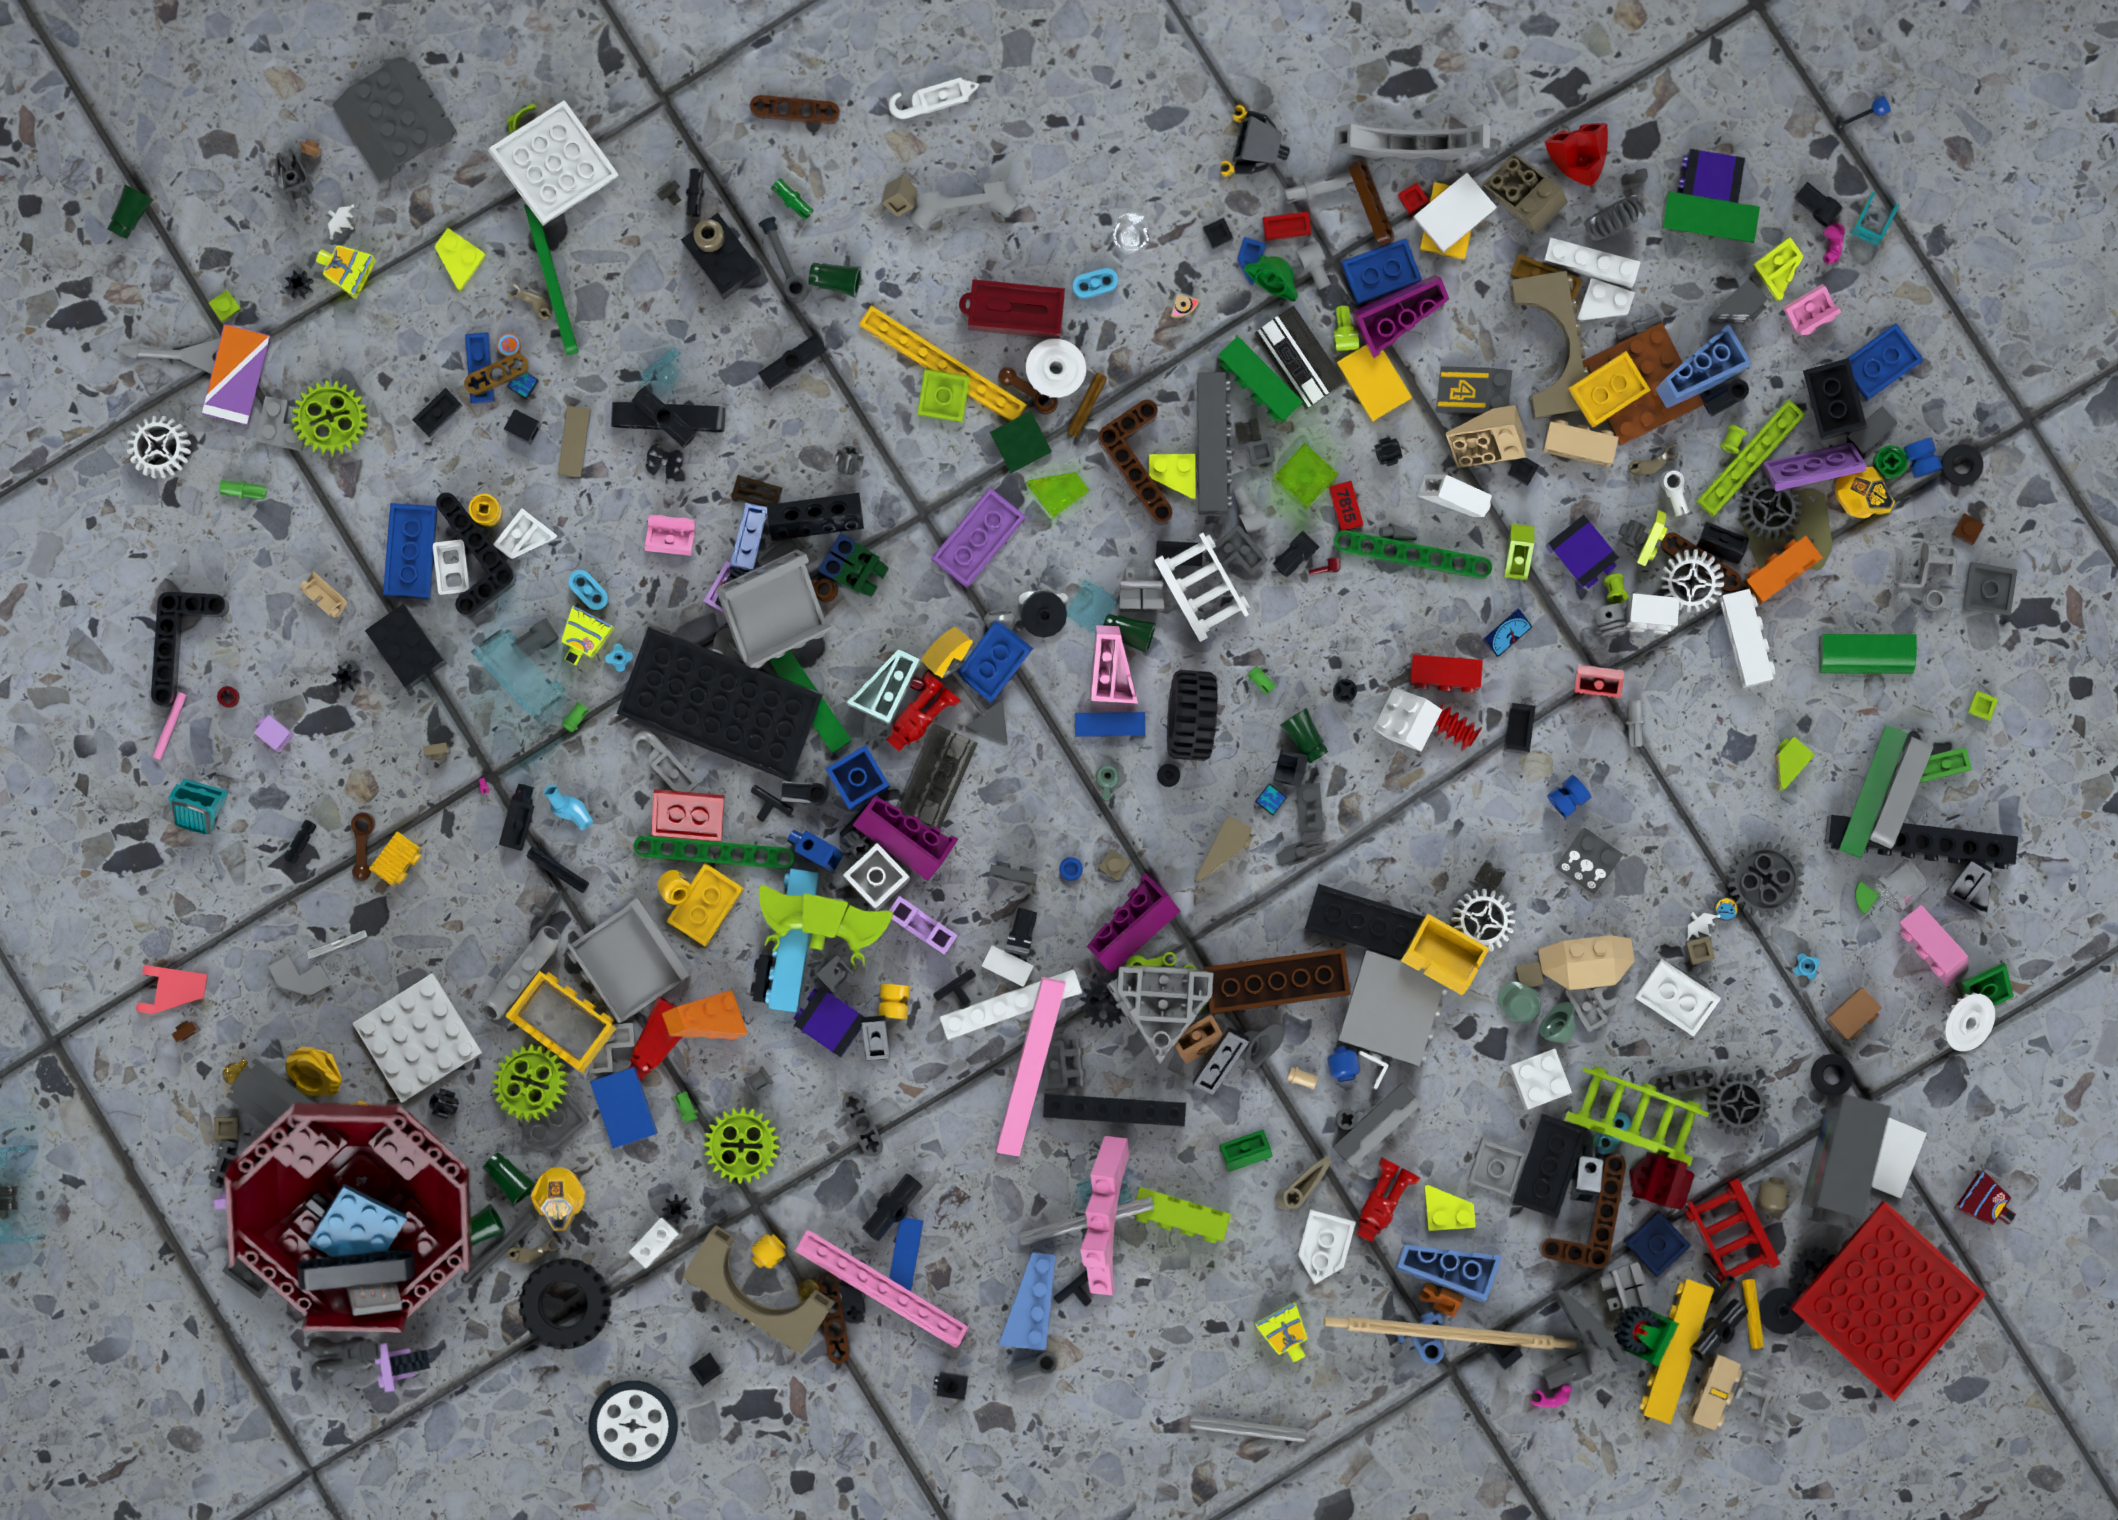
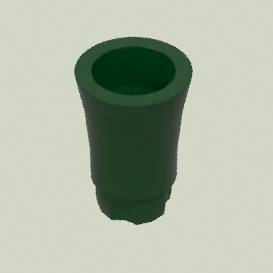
M124 184L121 197L107 230L128 239L132 230L134 231L140 218L154 199Z
M813 263L810 267L808 283L812 286H819L822 289L836 291L856 298L860 287L862 268L861 266Z
M1108 614L1103 624L1104 626H1119L1123 643L1147 654L1153 639L1156 623Z
M1308 708L1280 724L1282 729L1295 743L1300 753L1308 756V763H1312L1328 752L1323 744V739L1311 719Z
M499 1152L490 1157L482 1167L489 1174V1178L506 1195L512 1206L520 1203L534 1189L537 1183L521 1172L508 1159H505Z
M488 1204L471 1217L472 1246L505 1233L503 1222L491 1204Z

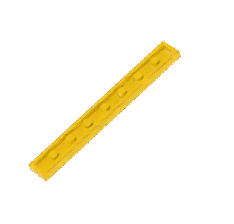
M872 305L858 324L861 328L926 369L970 376L968 396L1007 421L1017 418L1025 410L1027 404Z

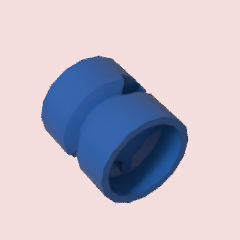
M1932 437L1903 447L1907 454V460L1912 461L1910 469L1914 478L1926 476L1943 468L1939 456L1934 455L1936 447Z
M1572 774L1562 782V788L1556 787L1547 795V798L1554 808L1564 818H1567L1576 811V805L1582 806L1591 798V794L1582 782Z

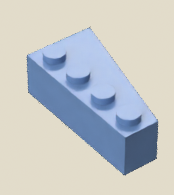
M1728 324L1688 360L1668 375L1659 384L1656 391L1668 409L1741 375L1752 363Z
M1404 1245L1401 1248L1394 1270L1483 1303L1487 1301L1502 1256Z
M1032 1252L1001 1336L1000 1346L1046 1350L1055 1254Z

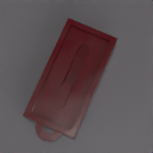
M972 279L971 292L962 295L959 300V309L963 315L968 316V330L1060 339L1065 288ZM969 300L970 307L967 309L966 302Z

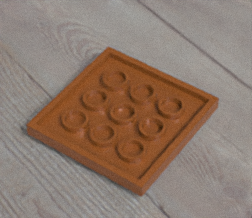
M1662 322L1582 361L1583 367H1587L1590 374L1627 351L1651 391L1606 419L1614 436L1619 437L1618 443L1620 446L1704 405L1698 394L1667 409L1657 393L1656 388L1683 363Z

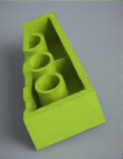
M1139 1187L1135 1201L1151 1197L1154 1209L1134 1214L1136 1215L1135 1220L1148 1224L1150 1219L1158 1222L1157 1227L1171 1231L1173 1226L1181 1229L1180 1234L1194 1237L1196 1233L1203 1235V1240L1216 1244L1217 1240L1224 1242L1231 1218L1230 1213Z

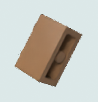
M1861 987L1824 1020L1843 1040H1848L1849 1038L1854 1040L1862 1033L1860 1028L1866 1022L1870 1025L1880 1016L1877 1012L1882 1007Z

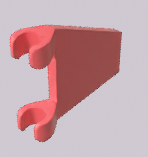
M144 965L142 970L144 975L159 977L154 1005L137 1003L136 1011L155 1014L204 998L208 974Z

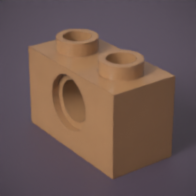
M1211 1014L1189 1026L1175 1046L1184 1062L1188 1064L1213 1050L1224 1034Z

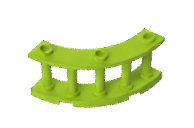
M1594 1066L1593 1070L1583 1067L1582 1071L1593 1077L1581 1111L1578 1110L1577 1114L1567 1111L1566 1121L1604 1135H1610L1634 1146H1640L1655 1154L1688 1163V1166H1691L1693 1157L1685 1154L1686 1149L1684 1147L1696 1114L1705 1117L1709 1115L1708 1112L1701 1110V1104L1690 1100L1684 1103L1656 1092L1657 1087L1647 1083L1639 1086L1607 1075L1606 1069ZM1603 1079L1615 1083L1616 1087L1605 1118H1602L1601 1122L1590 1119V1111ZM1625 1087L1642 1093L1630 1128L1627 1127L1626 1131L1614 1127L1615 1122H1613ZM1654 1097L1667 1102L1656 1135L1649 1140L1640 1136L1641 1132L1639 1129L1650 1098ZM1677 1106L1687 1110L1676 1144L1669 1148L1664 1146L1666 1142L1664 1138Z

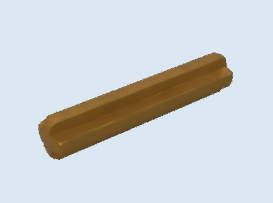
M1098 372L1095 374L1067 429L1069 435L1073 437L1079 436L1107 381L1105 375Z

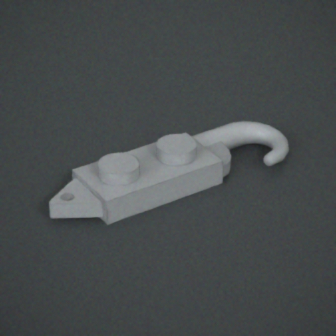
M643 731L634 735L631 740L632 752L638 755L637 742L641 739L647 740L654 748L649 756L650 765L674 791L699 793V783L654 734Z

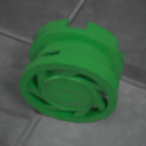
M1885 446L1875 454L1872 466L1878 470L1883 479H1895L1907 468V454L1898 446Z

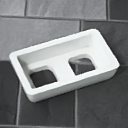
M460 539L434 543L433 553L438 593L445 595L467 591L469 589L464 542ZM457 550L459 556L458 563L445 564L443 553L445 551ZM452 573H460L462 584L456 587H448L446 576Z

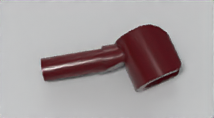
M1329 558L1328 566L1309 570V575L1312 576L1323 572H1338L1340 570V559Z
M928 669L922 678L914 676L910 683V688L922 691L925 686L924 676L927 672L931 674L933 672Z

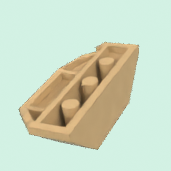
M1612 935L1565 940L1538 949L1542 974L1546 977L1548 976L1568 991L1614 986L1635 962L1631 938Z

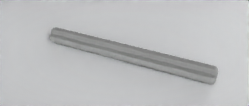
M1147 1197L1117 1206L1116 1219L1154 1209L1152 1198ZM1086 1215L1021 1232L1018 1234L1021 1245H1026L1087 1228Z

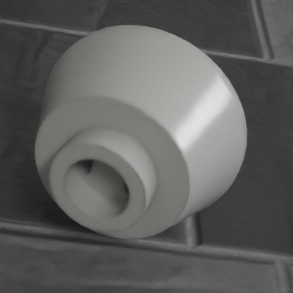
M1006 610L991 611L984 617L988 630L997 620L1012 631L1016 619L1012 611Z

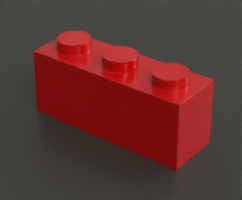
M1413 654L1410 663L1409 685H1414V689L1428 690V686L1438 687V691L1451 692L1452 688H1459L1462 693H1475V690L1481 688L1483 660Z

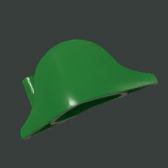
M1260 255L1256 263H1248L1243 270L1265 291L1293 302L1298 298L1293 282V269L1286 260L1276 256L1267 257Z

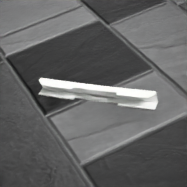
M366 931L358 932L331 944L308 951V959L368 937Z

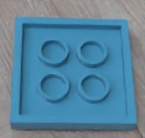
M343 1184L308 1239V1244L331 1256L387 1251L407 1220V1215Z

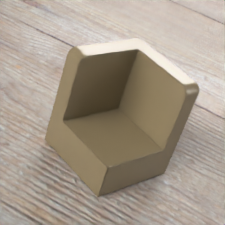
M901 175L886 184L881 203L898 217L914 208L915 196H917L918 190L904 175Z

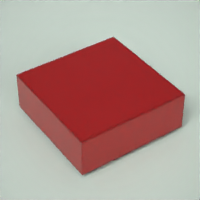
M1418 182L1397 195L1409 215L1429 204V200Z

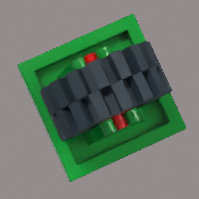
M1631 1306V1309L1625 1308V1314L1621 1312L1619 1314L1621 1319H1616L1615 1321L1618 1324V1327H1614V1331L1617 1332L1614 1334L1615 1339H1618L1617 1343L1623 1346V1350L1659 1366L1679 1323L1645 1307Z

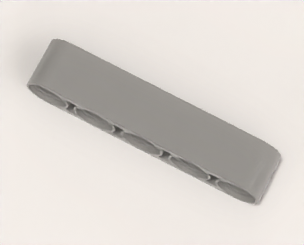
M1914 737L1909 739L1869 840L1892 849L1933 750V745Z

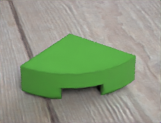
M1860 881L1855 889V899L1859 910L1866 914L1879 895Z

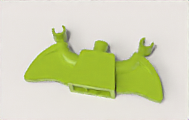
M766 885L759 886V903L762 914L769 926L776 931L774 935L768 936L765 941V946L769 941L776 943L772 952L778 949L781 936L784 937L792 929H802V932L812 934L809 948L823 951L826 937L836 939L838 936L847 941L850 951H853L851 957L853 967L856 969L854 963L856 959H862L863 966L865 967L866 960L859 949L871 945L880 938L893 917L891 911H863L851 905L849 906V903L806 893L803 896L785 895Z

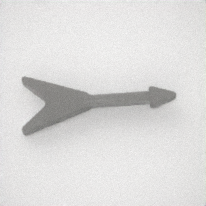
M220 338L181 350L139 348L137 344L120 348L118 351L135 360L138 357L180 359L211 374L215 362L213 357L217 353Z

